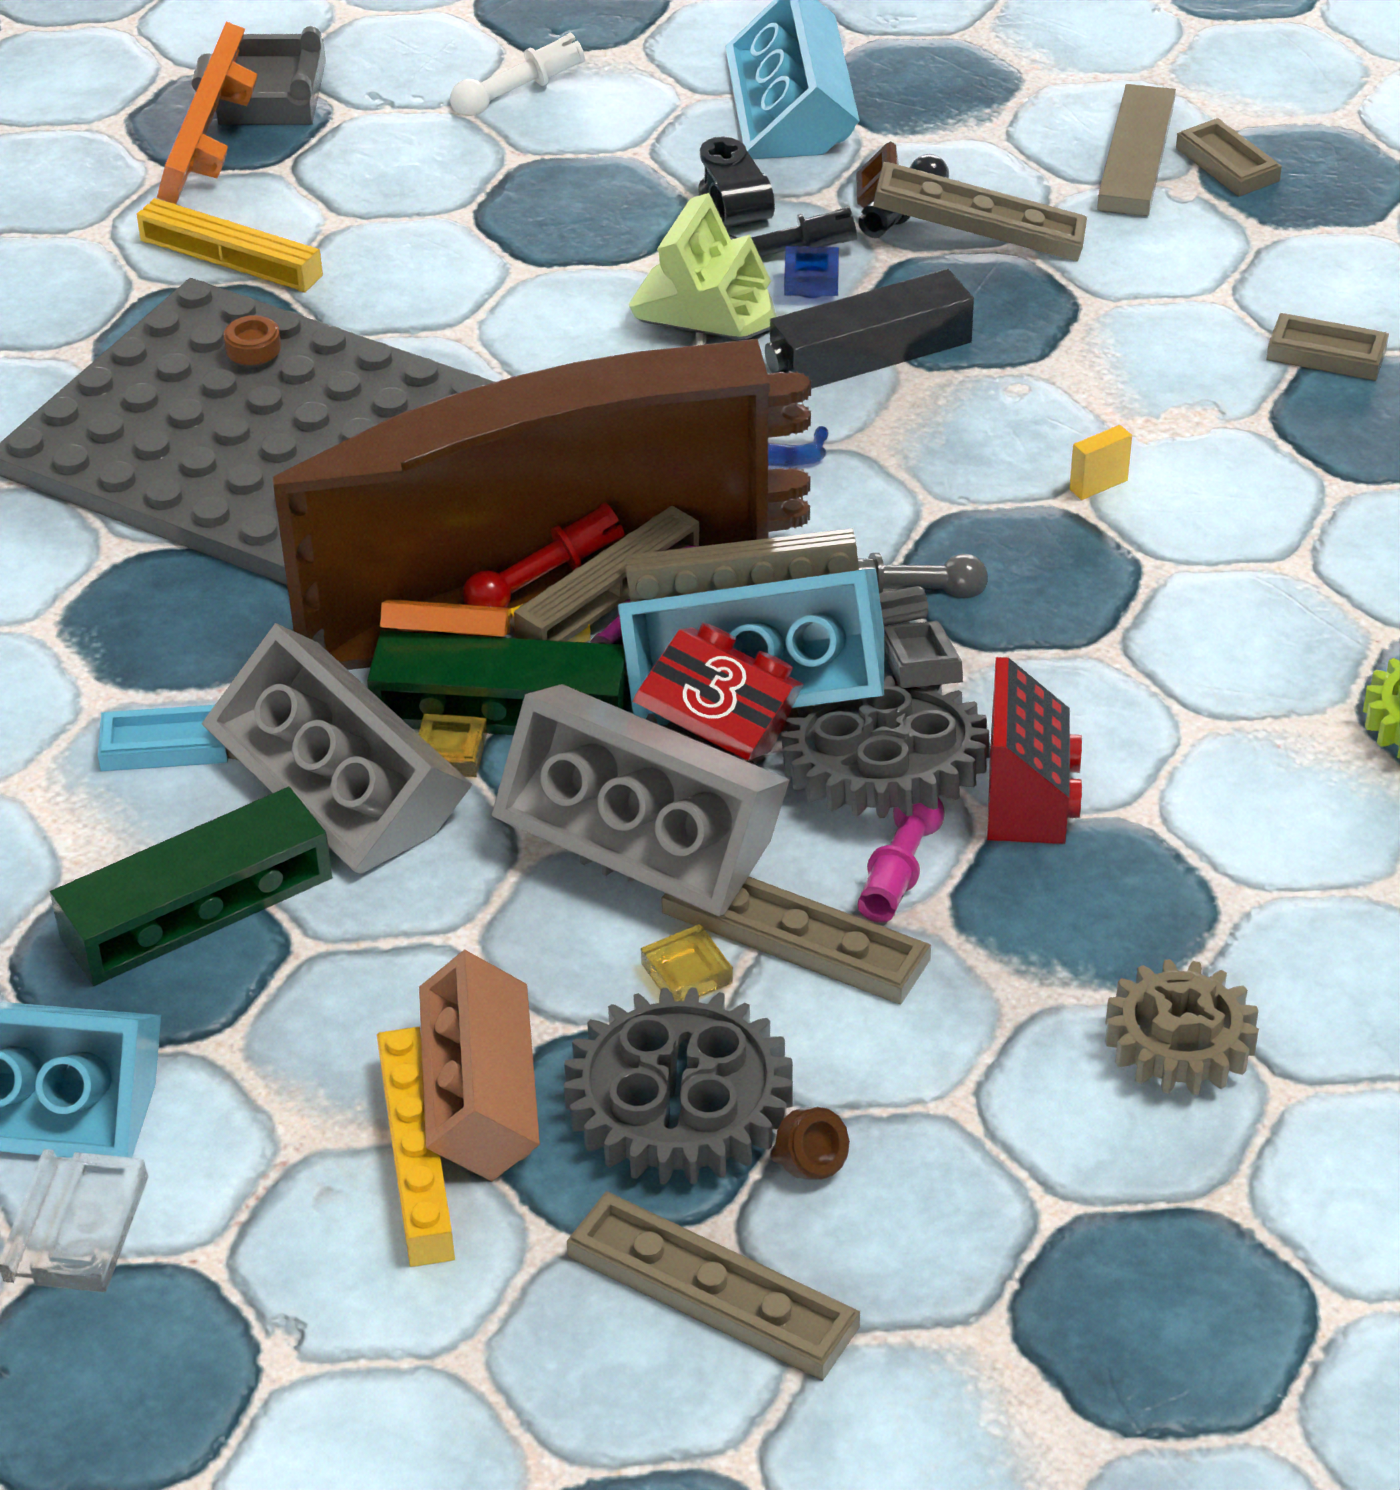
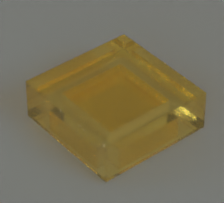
M424 714L418 735L464 777L477 778L487 737L486 718Z
M701 924L641 948L642 966L660 991L662 988L669 989L674 1001H684L691 987L697 988L699 997L733 983V967Z

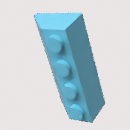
M773 0L725 46L742 141L752 159L824 155L836 143L845 141L860 122L835 14L818 0Z
M863 569L618 604L631 702L678 630L690 627L699 630L702 622L715 626L734 636L737 640L733 648L754 659L758 652L762 651L791 665L793 670L789 677L804 684L792 708L884 695V625L876 569ZM632 702L634 715L646 719L648 714H654L658 725H667L669 723V720Z
M0 1002V1152L123 1163L131 1162L156 1085L161 1015Z

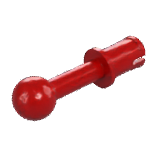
M607 503L599 505V508L563 529L559 526L551 528L553 542L501 573L480 571L473 574L466 581L463 588L464 604L507 608L511 600V594L563 563L567 562L573 570L581 567L580 560L612 541L625 536L622 526L614 525L619 521L616 514Z

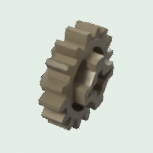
M1171 959L1164 960L1162 973L1158 974L1142 965L1137 968L1136 983L1121 978L1117 984L1116 997H1109L1105 1021L1107 1025L1106 1046L1117 1048L1115 1063L1118 1067L1130 1066L1132 1064L1137 1065L1135 1081L1142 1084L1152 1076L1162 1079L1161 1087L1164 1093H1170L1176 1082L1186 1083L1192 1095H1199L1201 1081L1207 1079L1222 1089L1227 1086L1229 1071L1243 1075L1247 1069L1248 1056H1255L1259 1028L1256 1027L1258 1008L1253 1005H1245L1248 990L1244 985L1227 989L1225 987L1227 972L1219 970L1210 977L1201 975V963L1198 961H1193L1187 971H1178Z

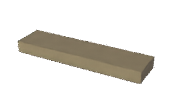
M1135 84L1125 85L1098 194L1097 210L1149 216L1173 113L1176 89Z
M890 162L883 163L873 203L874 207L1077 262L1084 244L1087 222L1085 215Z
M749 876L726 913L721 916H717L667 893L661 897L663 914L900 1005L931 959V944Z
M605 1191L567 1240V1254L569 1258L822 1381L860 1328V1311L608 1191Z

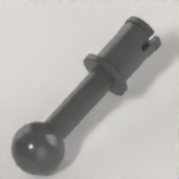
M870 553L868 559L858 558L859 570L876 569L879 594L883 593V589H905L919 586L923 589H943L946 593L958 598H971L981 594L988 582V573L985 565L980 559L970 554L955 555L948 559L944 565H884L880 553Z

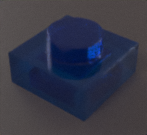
M785 246L784 296H802L805 298L838 296L839 247Z

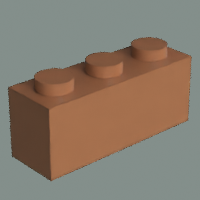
M464 949L419 986L426 1148L492 1182L518 1161L525 1159L540 1145L528 988L526 983Z

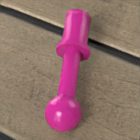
M938 796V809L935 810L926 807L922 803L913 804V814L906 816L899 807L893 808L894 822L898 827L890 845L877 848L871 854L867 863L869 876L857 904L858 910L865 918L878 923H885L891 920L905 892L912 889L917 883L920 876V867L914 857L922 837L935 833L940 829L944 821L945 810Z

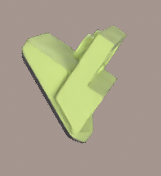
M709 193L690 198L657 248L660 264L651 269L629 303L634 317L641 322L739 340L748 339L770 330V319L776 317L773 301L767 290L771 280L751 236L747 235L730 239Z

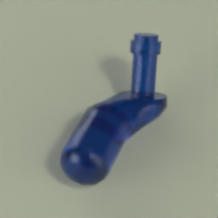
M824 426L816 428L814 440L808 444L768 443V466L793 467L821 461L827 454L823 445L829 435L828 429Z

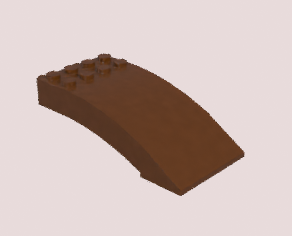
M758 339L638 351L573 362L476 387L395 415L272 477L293 630L318 642L347 670L370 668L380 631L398 630V628L380 627L382 602L394 599L465 605L463 601V588L466 581L473 574L480 571L501 573L553 542L551 528L559 526L563 529L599 508V505L607 503L612 508L619 520L614 525H621L625 536L648 522L652 517L660 514L670 506H674L699 521V547L769 538V532L789 530L791 527L795 529L803 527L810 520V505H808V501L803 500V496L808 495V492H810L811 476H808V472H804V469L800 470L797 467L768 470V438L790 436L791 433L797 435V433H803V431L808 430V427L811 426V410H809V407H805L804 404H798L808 400V396H811V380H809V376H805L804 373L800 374L798 371L795 373L789 371L787 374L784 372L767 374ZM622 538L612 541L611 543L605 545L604 547L600 548L599 550L580 560L581 566L590 561L591 559H593L594 557H596L597 555H599V553L603 550H606L612 545H614ZM567 562L563 563L511 594V600L507 608H514L529 602L574 570ZM434 631L435 634L459 635V633Z

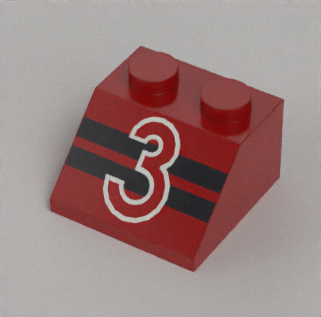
M702 622L699 630L693 627L679 629L638 689L632 702L747 761L771 752L804 685L789 677L793 667L762 651H759L754 659L734 649L733 646L737 639L710 624Z

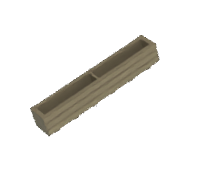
M670 506L660 514L652 517L648 522L633 532L628 533L614 545L603 550L599 555L581 567L576 568L572 573L554 585L549 586L538 596L515 610V638L568 641L587 628L589 624L591 625L616 608L618 604L630 598L625 555L699 546V521L674 506Z
M853 528L625 555L630 602L859 570Z

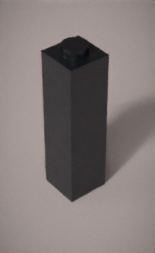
M948 268L770 319V342L765 345L766 362L771 373L784 372L787 374L789 371L792 373L796 371L800 374L804 373L805 376H809L811 389L972 343L974 297Z

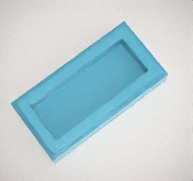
M215 705L101 712L98 760L101 771L228 763L226 747L201 724Z

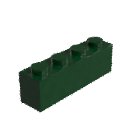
M381 630L367 679L368 689L412 729L514 735L525 694L563 684L625 711L629 695L624 645Z
M288 786L49 892L59 936L92 985L96 986L326 882L333 877L326 831L291 787Z

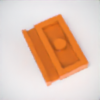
M389 599L382 602L380 627L398 628L397 631L434 633V631L469 636H505L510 633L511 608Z

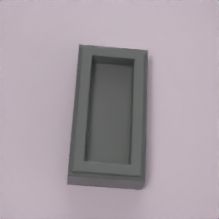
M931 621L884 626V657L900 688L963 682L962 660L940 623Z

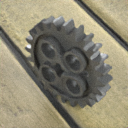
M886 676L884 679L883 696L797 707L798 718H787V732L781 734L785 776H792L793 789H807V800L810 802L827 797V807L830 811H834L844 804H849L852 806V816L856 817L862 814L867 807L876 808L879 818H885L892 807H899L906 816H911L913 814V804L922 803L932 810L938 809L937 796L941 795L957 800L960 798L959 786L974 788L977 785L976 774L986 773V759L990 758L989 729H987L986 715L978 714V707L975 701L962 703V692L959 690L942 695V684L930 685L925 689L918 687L900 688L899 685H895L892 676Z
M691 987L684 1001H674L669 989L662 988L659 995V1003L651 1005L641 994L637 993L633 995L634 1010L626 1012L621 1007L611 1004L608 1006L609 1025L590 1019L587 1022L588 1039L575 1038L573 1040V1059L565 1060L564 1064L566 1080L564 1083L565 1108L570 1110L571 1128L573 1132L584 1131L585 1149L587 1151L604 1147L605 1165L609 1168L628 1158L630 1160L631 1177L635 1179L651 1166L658 1168L660 1184H666L669 1181L674 1169H683L690 1184H696L699 1177V1167L709 1166L718 1177L722 1178L726 1176L725 1159L732 1157L739 1163L749 1166L752 1164V1145L769 1150L772 1147V1129L779 1128L782 1120L786 1117V1108L793 1106L792 1058L785 1057V1039L783 1036L770 1037V1020L768 1018L758 1019L750 1023V1005L746 1002L730 1012L725 1010V994L721 992L715 995L708 1004L699 1002L697 988ZM683 1040H690L687 1048V1069L683 1072L681 1082V1109L678 1125L673 1129H668L671 1116L670 1098L674 1096L676 1088L679 1045Z

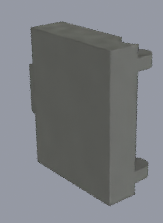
M308 26L303 29L302 34H244L239 46L236 63L258 74L256 86L247 106L220 99L216 109L218 125H313L326 63L324 39H322L319 29ZM210 53L201 55L197 60L192 78V87L195 91L198 89L212 56Z

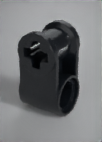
M724 136L713 137L702 143L700 159L704 165V178L700 180L698 193L699 196L707 193L710 194L725 228L772 219L775 211V200L771 183L751 158L745 145L739 140Z

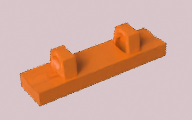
M226 21L165 164L157 198L177 204L190 172L218 178L226 159L228 146L206 135L220 99L247 106L257 82V73L236 63L245 28Z

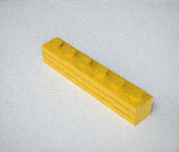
M156 198L144 206L143 210L136 213L140 240L142 242L151 243L304 293L323 276L321 253L318 248Z
M420 1026L378 1032L376 1035L409 1266L414 1267L455 1260L441 1159L439 1154L426 1148Z

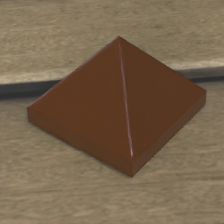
M891 141L886 143L856 173L857 204L863 208L874 201L883 163L890 162L899 165L897 147Z

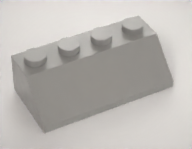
M277 623L273 625L201 723L272 793L290 786L326 831L328 847L354 872L360 874L435 836L473 785L318 642Z
M561 684L525 694L491 816L703 910L721 916L728 910L772 839L789 779Z

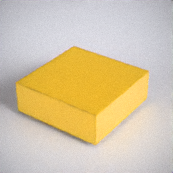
M1117 425L1074 443L1069 490L1080 500H1083L1128 481L1132 434L1121 425Z

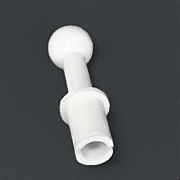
M568 33L557 41L536 51L533 48H528L524 51L525 62L483 82L474 79H465L458 82L450 94L452 109L462 115L480 114L488 108L490 100L525 83L535 80L540 86L547 85L549 77L585 61L583 49L578 41L572 43L575 40V36L572 33Z

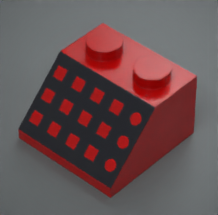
M996 657L990 739L987 840L1065 844L1068 818H1080L1082 779H1070V773H1080L1082 735L1070 734V708L1009 657Z

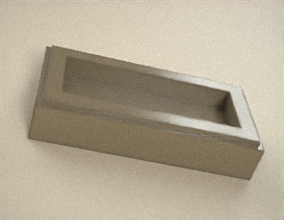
M1219 118L1177 133L1176 149L1238 197L1280 181L1282 166Z
M1280 313L1268 343L1266 360L1376 381L1387 350L1389 333Z

